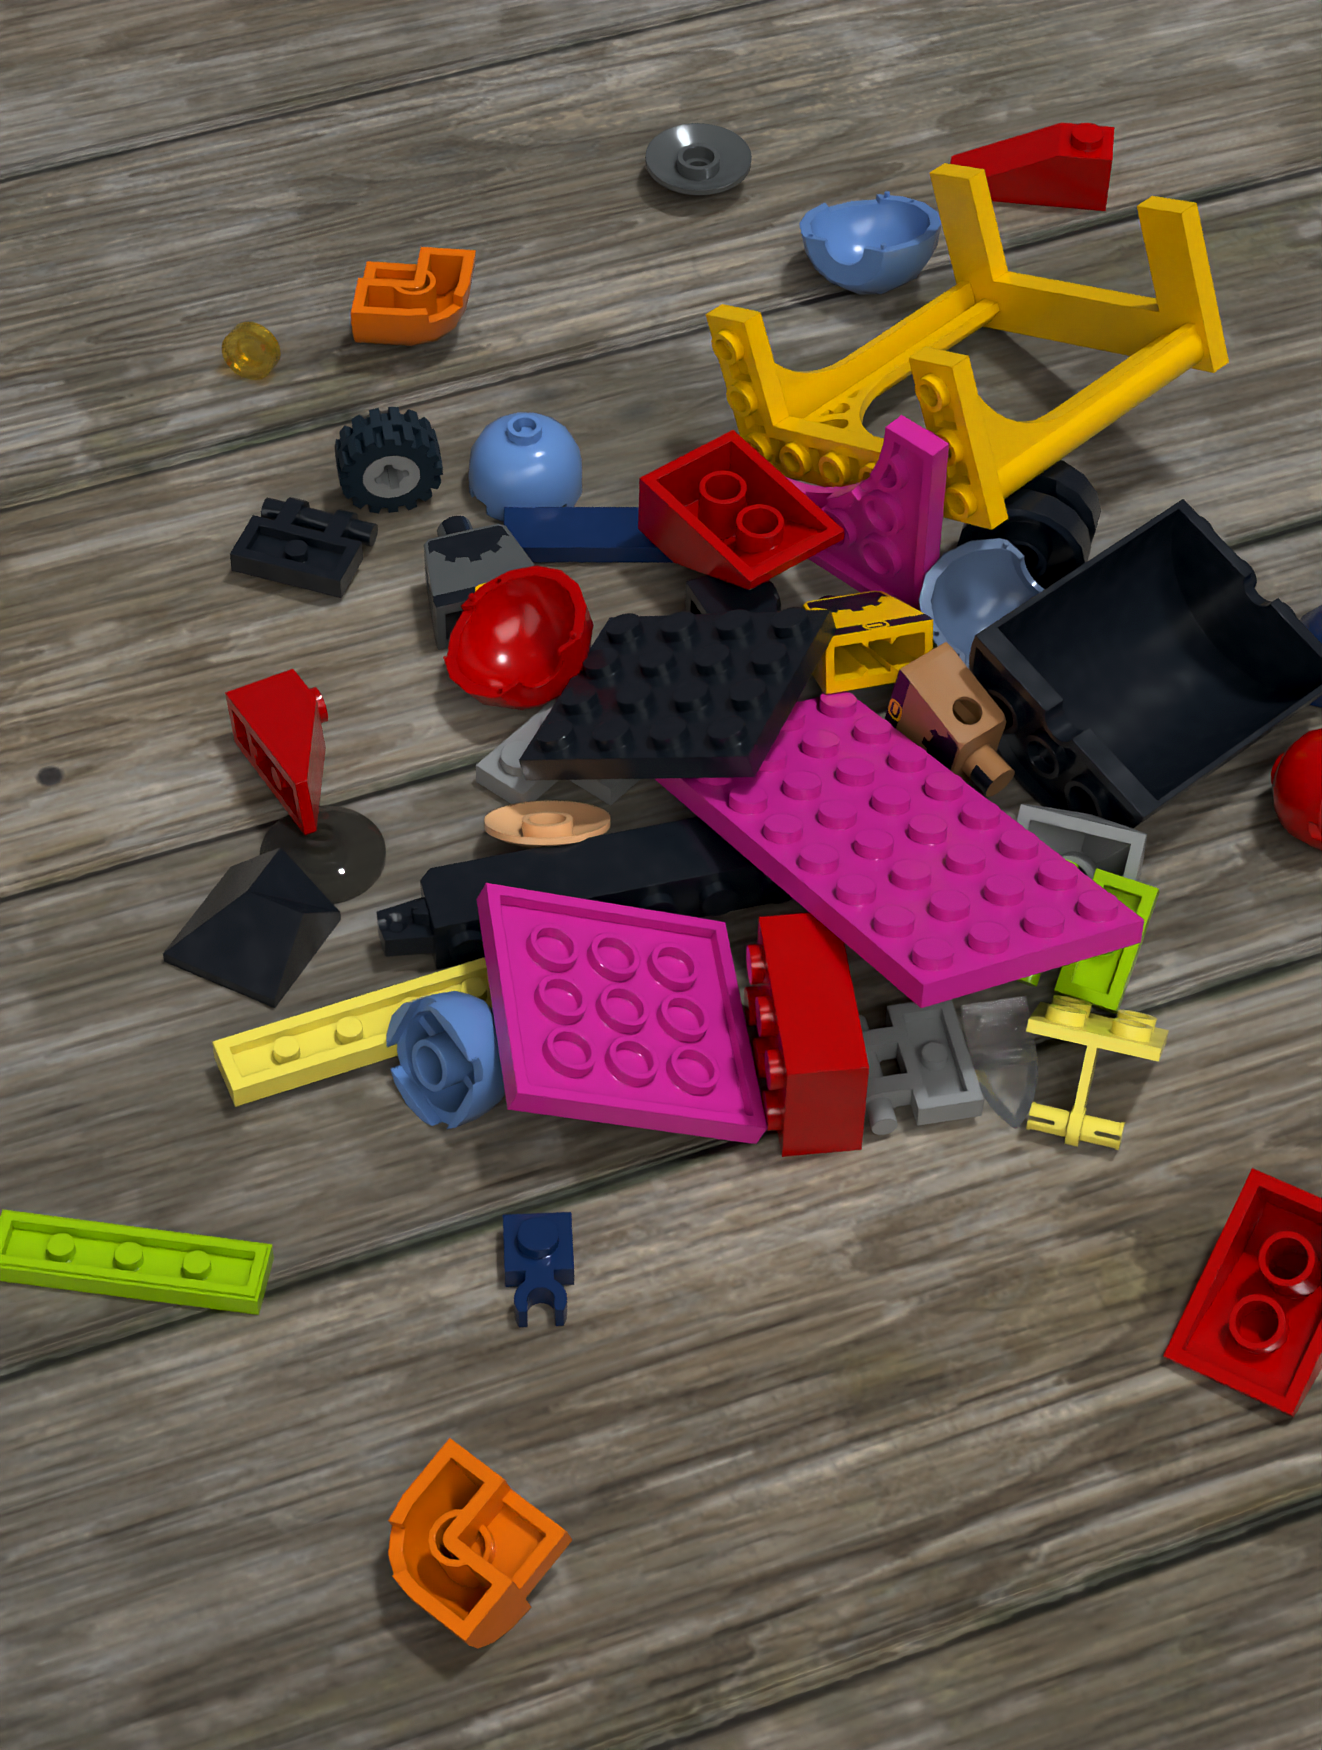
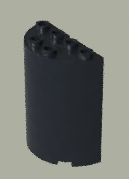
M1182 499L976 634L969 655V670L1005 715L1006 725L996 752L1015 771L1014 778L1041 806L1092 814L1134 829L1321 697L1322 643L1296 617L1290 606L1279 598L1274 601H1268L1258 594L1255 589L1257 578L1253 568L1218 536L1204 517L1199 516Z

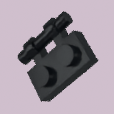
M267 497L261 508V517L252 515L230 553L231 569L235 572L342 598L363 560L362 545L370 547L374 545L378 534V525L358 520V514L355 512L338 509L334 514L310 508L309 502L306 500L289 497L285 502Z

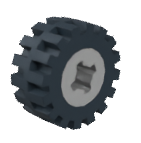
M388 407V412L382 414L379 408L369 410L370 417L364 419L359 414L352 418V428L344 425L339 432L340 439H336L334 446L337 473L345 497L347 499L352 498L353 505L360 509L367 504L369 512L379 514L381 508H388V513L399 512L398 507L404 505L409 511L417 507V499L420 498L425 502L432 497L431 488H439L441 484L440 475H443L440 448L435 430L431 428L430 422L425 417L418 420L417 412L410 409L405 414H400L399 407Z

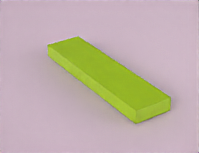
M2 1209L0 1216V1281L254 1315L260 1314L274 1260L272 1244Z

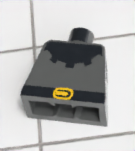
M452 516L439 525L437 529L438 537L428 539L424 543L426 588L435 643L438 650L448 648L450 634L463 612L461 605L469 598V594H474L483 584L509 570L535 566L505 525L497 523L473 529L466 517Z

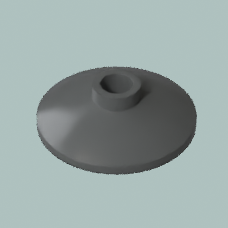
M705 123L683 124L666 129L652 139L645 155L647 170L656 182L670 190L689 195L716 194L737 186L748 175L752 161L750 148L739 135L726 128Z

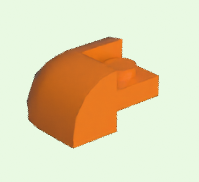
M421 247L417 264L367 261L363 278H358L351 309L352 333L355 342L413 346L436 342L453 330L466 311L476 261V250Z
M451 1438L447 1440L405 1491L388 1520L392 1525L388 1556L394 1574L392 1577L415 1604L467 1645L477 1649L497 1641L511 1630L530 1610L531 1606L526 1600L527 1596L572 1542V1538L565 1529L513 1491L504 1478Z

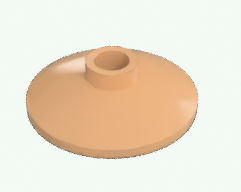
M558 800L511 804L491 811L484 818V828L489 835L506 843L529 849L578 843L589 837L603 835L611 826V817L602 808L586 803Z

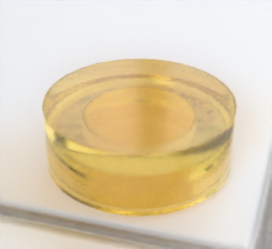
M241 322L237 324L222 342V355L225 362L232 371L243 378L250 380L263 379L274 369L280 360L281 350L278 341L267 328L258 323Z

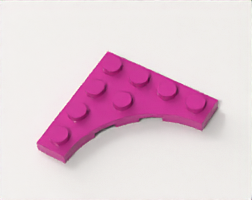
M900 415L885 427L881 453L876 465L869 474V478L843 487H821L805 484L786 477L845 530L843 540L808 559L860 593L883 591L919 610V597L925 575L938 561L940 555L949 443L939 438L932 431L926 430L905 416Z

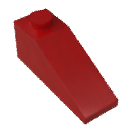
M1058 123L951 156L950 164L984 169L993 202L1106 211L1113 160L1115 127L1098 126L1093 123Z
M290 669L225 692L236 745L303 834L308 835L316 832L326 751L321 724L328 721L326 704L320 691L316 687L309 689L296 671Z

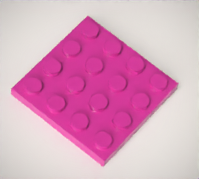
M485 883L476 900L507 1110L751 1144L758 1143L767 1130V1124L725 922Z

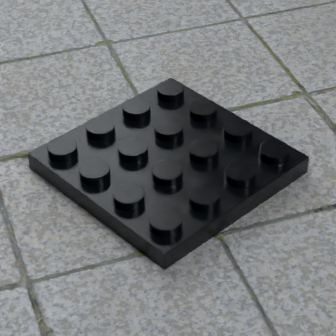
M792 607L774 612H748L747 610L736 609L719 614H693L688 611H681L664 616H638L633 613L610 617L592 644L588 657L583 662L584 669L570 679L520 757L519 762L525 779L595 780L755 777L837 630L831 609L805 610L800 607Z

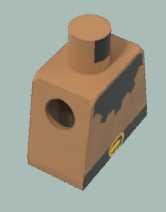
M944 642L899 669L885 720L915 744L925 749L928 754L954 774L960 776L963 781L967 783L972 780L987 797H991L1004 789L1015 774V771L996 752L1006 725L1005 715L954 649L947 642Z

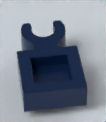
M572 1213L503 1215L505 1287H518L514 1295V1313L519 1328L528 1327V1310L535 1304L544 1303L551 1306L554 1310L555 1326H564L567 1320V1293L562 1285H574Z

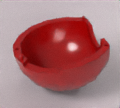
M538 565L509 570L483 584L474 594H469V598L461 605L463 612L450 634L447 656H443L450 679L483 705L517 710L540 707L558 698L570 679L584 669L583 662L590 652L594 624L579 584L562 570Z

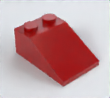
M734 430L639 478L638 529L672 562L748 590L844 539L845 530Z
M1254 1168L1251 1169L1163 1355L1165 1359L1294 1418L1322 1370L1321 1197Z

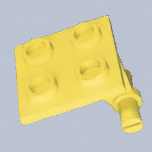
M1054 995L1052 1004L1045 1002L1038 1004L1028 1019L1026 1032L1087 1045L1072 1110L1067 1111L1037 1104L1032 1101L1026 1129L1065 1137L1064 1144L1078 1147L1080 1141L1115 1148V1150L1119 1151L1125 1122L1120 1123L1086 1115V1105L1099 1049L1159 1062L1169 1030L1155 1027L1157 1018L1148 1014L1130 1010H1118L1117 1017L1112 1018L1090 1013L1092 1004L1085 1000Z

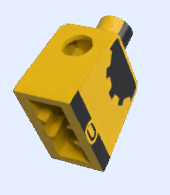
M868 591L838 597L827 595L818 600L807 601L803 604L802 608L805 610L831 609L837 629L812 673L825 694L895 683L900 668L933 650V619L883 591Z

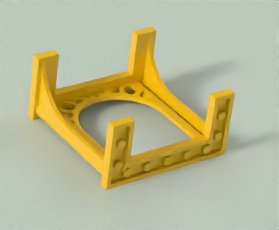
M948 163L942 164L929 174L956 285L844 359L818 370L792 371L774 362L761 312L721 304L705 314L712 336V348L719 360L727 388V401L733 410L740 436L785 477L823 487H843L856 484L870 477L869 474L879 459L884 438L872 435L862 425L868 406L875 398L912 374L915 383V394L920 402L926 430L932 431L939 438L949 443L943 517L993 530L1008 519L1004 502L1005 498L1190 368L1215 373L1229 363L1196 202L1151 196L1137 205L1156 298L1008 271L985 170ZM988 327L1130 357L1040 418L1032 421H1014L995 412L978 395L969 356L947 350L980 328Z

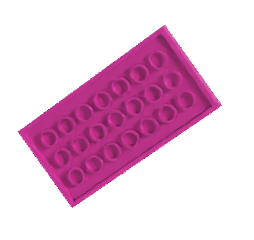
M848 691L832 694L822 693L820 697L796 702L755 777L655 779L920 1008L1141 943L1144 925L1143 918Z

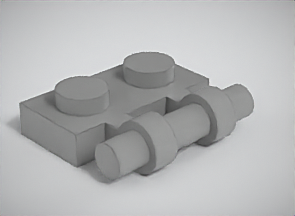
M952 999L924 1008H920L914 1002L887 1006L885 1020L887 1027L869 1030L866 1018L859 1015L869 1063L865 1117L869 1118L873 1133L885 1135L893 1132L898 1126L894 1109L905 1105H911L917 1126L982 1116L984 1098ZM896 1058L901 1074L883 1076L880 1062Z

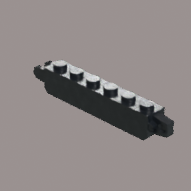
M692 817L589 837L584 841L573 844L542 846L430 868L420 880L421 898L392 906L376 913L378 935L386 957L432 953L436 969H442L485 957L476 900L485 883L697 918L710 915L720 916L730 911L770 903L780 904L793 898L699 817Z

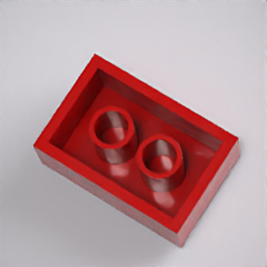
M811 913L759 917L757 944L747 945L748 979L750 985L755 984V986L744 988V1004L748 1026L757 1025L758 1034L761 1037L754 1038L753 1056L757 1078L766 1077L769 1091H763L762 1105L767 1124L766 1131L778 1132L782 1157L862 1150L869 1063L845 944Z

